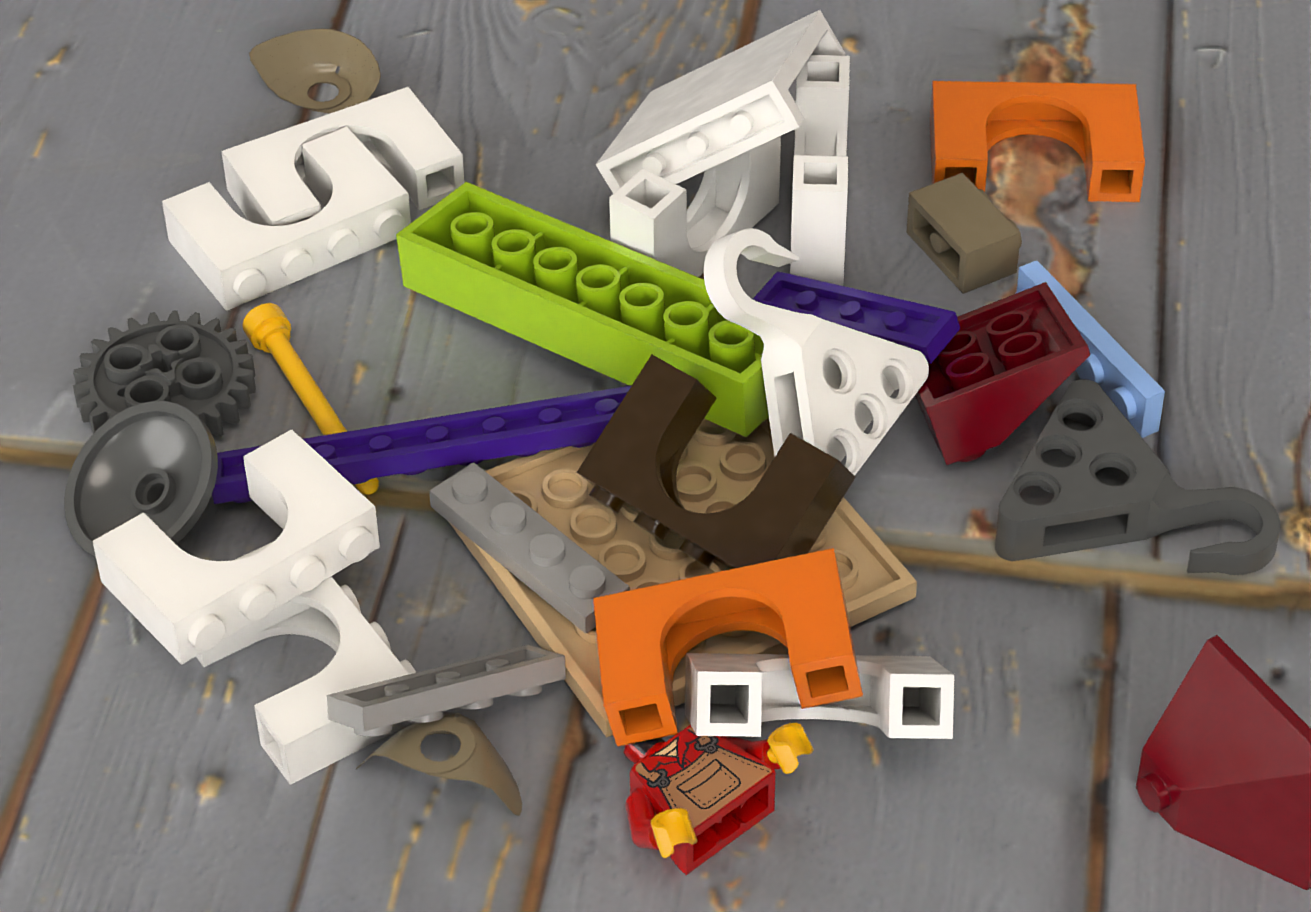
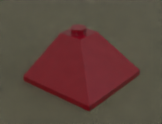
M1046 282L957 316L960 330L931 364L928 363V378L915 394V397L946 465L957 461L969 462L981 457L986 450L1000 445L1091 355L1087 343Z
M1216 635L1208 639L1142 748L1136 790L1144 805L1150 811L1158 812L1176 832L1307 891L1311 888V728Z

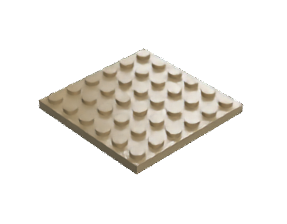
M769 417L747 437L703 419L683 451L677 468V491L681 503L686 510L696 513L720 512L737 505L754 490L774 459ZM594 444L581 448L568 446L544 450L532 456L515 458L485 471L626 583L630 590L730 570L729 567L715 559L709 568L705 567L679 550L684 540L668 532L664 540H661L633 522L638 515L634 510L623 505L619 513H616L589 496L594 486L576 472ZM843 497L809 553L834 548L850 627L916 598L917 581ZM450 523L540 648L565 655V682L606 738L613 735L603 704L596 627L585 634ZM731 631L718 634L702 641L688 652L713 654H789L788 649L780 641L772 636L755 631ZM686 655L679 662L673 676L675 706L685 702Z

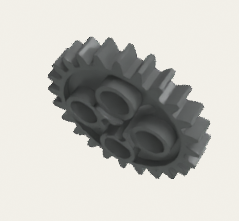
M177 310L171 312L167 321H160L155 312H151L147 324L140 325L135 319L129 318V330L122 332L117 328L110 327L108 328L110 341L93 339L91 341L93 353H81L79 357L82 368L74 369L73 372L76 383L73 385L77 408L80 409L83 423L91 422L93 434L106 421L129 407L150 401H168L186 407L207 425L212 434L222 436L224 435L222 421L237 424L240 421L238 409H249L251 406L249 394L256 392L253 356L248 353L246 340L237 341L236 329L233 327L221 331L220 320L217 318L205 325H201L200 313L197 312L191 315L187 321H180Z

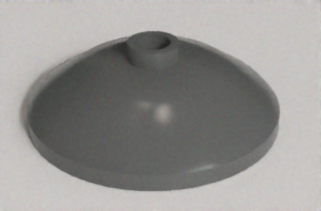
M150 401L134 405L119 412L99 427L76 457L65 489L64 510L67 526L81 548L96 557L93 540L143 512L177 544L201 517L215 486L218 456L214 438L207 425L184 406L168 401Z

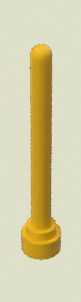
M264 303L249 311L243 320V331L256 349L272 354L322 434L329 435L347 432L289 342L291 324L281 308L274 303ZM372 478L364 483L355 484V486L362 494L371 495L378 490L379 480L378 478Z

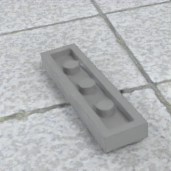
M474 462L429 490L431 508L585 634L596 627L593 598L630 590L626 583Z
M524 645L327 695L328 720L354 728V733L359 736H380L390 733L392 731V724L404 721L415 723L434 722L443 718V711L457 707L461 709L487 708L493 705V698L506 694L511 696L536 695L542 692V685L566 679L565 655L531 645Z

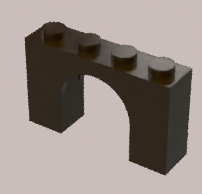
M651 354L576 472L594 486L589 496L616 513H619L623 505L634 510L638 515L633 522L661 540H664L668 532L684 540L679 550L707 568L711 566L714 559L730 569L809 553L856 477L838 459L790 433L757 486L740 503L716 513H696L686 510L679 498L676 484L679 460L717 398L697 379Z

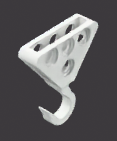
M747 228L719 238L711 245L705 257V287L712 304L726 320L759 335L764 343L761 364L774 457L788 435L792 433L838 459L840 462L846 456L845 467L855 476L927 380L929 366L925 356L918 350L821 319L812 314L793 312L751 299L742 289L737 277V260L740 254L749 260L776 267L798 261L799 256L777 244L770 235L758 229ZM899 389L898 396L895 399L891 398L892 393ZM873 420L871 432L869 434L864 433V430Z

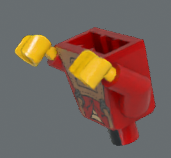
M799 723L785 724L774 730L768 739L759 741L733 736H696L693 728L689 725L668 741L657 738L625 745L624 754L634 763L630 770V794L625 803L633 843L639 848L659 850L663 858L670 857L685 875H688L775 811V770L781 768L783 773H792L799 764L796 756L802 754L809 755L814 751L802 725Z

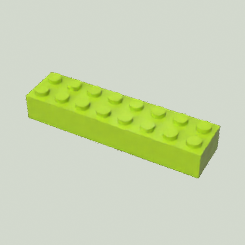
M468 182L463 183L396 234L404 287L629 386L634 383L651 354L697 379L717 398L704 419L747 437L769 417L761 364L764 343L759 335L726 320L716 310L707 293L704 279Z

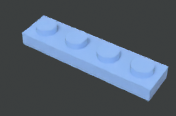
M1037 260L1019 267L1016 293L1046 282L1087 343L1091 355L1075 370L1079 378L1098 383L1142 438L1158 432L1165 394L1162 387Z

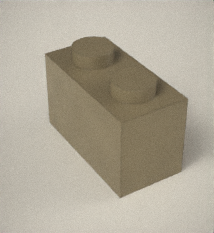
M963 173L909 193L906 233L963 294L1017 273L1019 248L1022 244L1021 233L1017 225L1012 220L1007 219L991 203L988 195L983 190L978 189Z

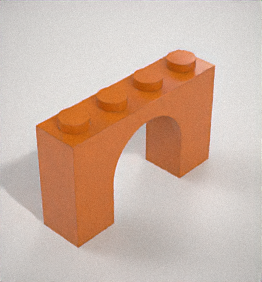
M932 81L930 108L932 184L963 173L978 189L985 192L988 165L987 151L996 143L1010 137L1040 135L1062 141L1080 155L1085 167L1088 201L1140 202L1145 156L1136 84Z
M834 548L593 598L603 704L617 746L678 734L673 695V676L679 662L686 653L702 641L731 631L764 633L774 637L788 649L790 666L801 709L863 697L844 590Z

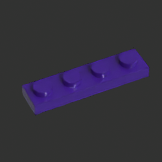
M779 271L772 276L753 298V300L766 305L803 314H812L821 319L918 350L925 356L929 364L936 359L960 330L955 311Z

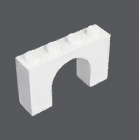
M810 55L796 77V104L805 119L800 127L795 129L791 252L799 256V260L790 263V274L843 286L848 195V157H846L850 56Z
M405 87L223 150L222 158L227 191L248 221L261 225L282 226L304 221L321 211L320 203L306 186L302 144L346 126L408 192L409 198L418 210L436 205L465 183L463 154L411 89Z
M347 126L302 144L306 184L325 205L320 212L304 221L282 226H268L250 222L240 217L210 182L162 201L169 242L226 311L396 240V234L411 223L408 192Z
M781 136L706 170L698 192L688 209L686 189L647 170H640L609 197L611 242L699 277L704 272L706 254L716 240L743 229L753 228L779 204Z
M292 429L243 456L249 497L283 529L280 536L264 550L249 557L232 561L200 559L179 548L144 512L93 540L101 582L181 665L202 652L213 649L222 640L251 623L265 618L271 611L298 595L314 589L325 579L347 566L363 560L369 553L380 548L375 505Z
M273 542L261 548H258L248 554H245L237 559H242L254 555L267 548ZM332 576L322 581L314 589L298 595L271 611L265 618L251 623L222 640L213 649L196 656L202 666L205 667L260 640L286 634L304 635L318 639L336 651L332 661L318 674L254 705L260 744L290 785L414 723L404 721L392 724V731L390 733L366 737L356 735L354 728L328 720L327 695L416 673L413 666L407 660L399 661L392 653L388 638L381 626L375 621L369 624L361 614L359 603L349 586L346 584L339 586Z
M686 653L685 716L696 736L761 737V722L787 719H823L873 725L880 728L888 738L953 739L954 674L930 656L856 655L863 697L801 709L790 666L789 654Z

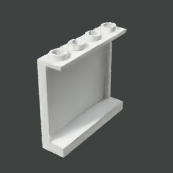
M821 10L651 91L596 163L598 170L613 194L642 169L677 184L800 127L805 118L788 91L789 87L810 55H845Z

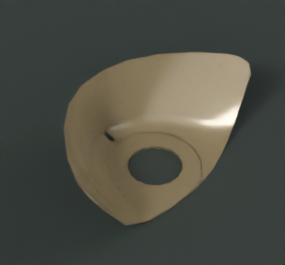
M308 29L291 32L262 42L253 47L249 52L250 61L267 87L277 96L294 105L317 112L330 114L368 101L377 88L381 75L378 62L372 51L361 40L347 33L332 29ZM339 66V73L336 74V69ZM322 83L335 85L339 89V93L334 99L325 102L312 100L307 93L312 86Z
M443 712V718L427 723L414 722L384 742L366 759L368 760L375 755L385 756L406 767L431 776L475 782L492 789L513 814L520 816L522 812L519 788L507 764L476 722L459 713ZM433 734H454L461 744L459 752L454 757L445 761H432L422 754L420 747L424 738Z

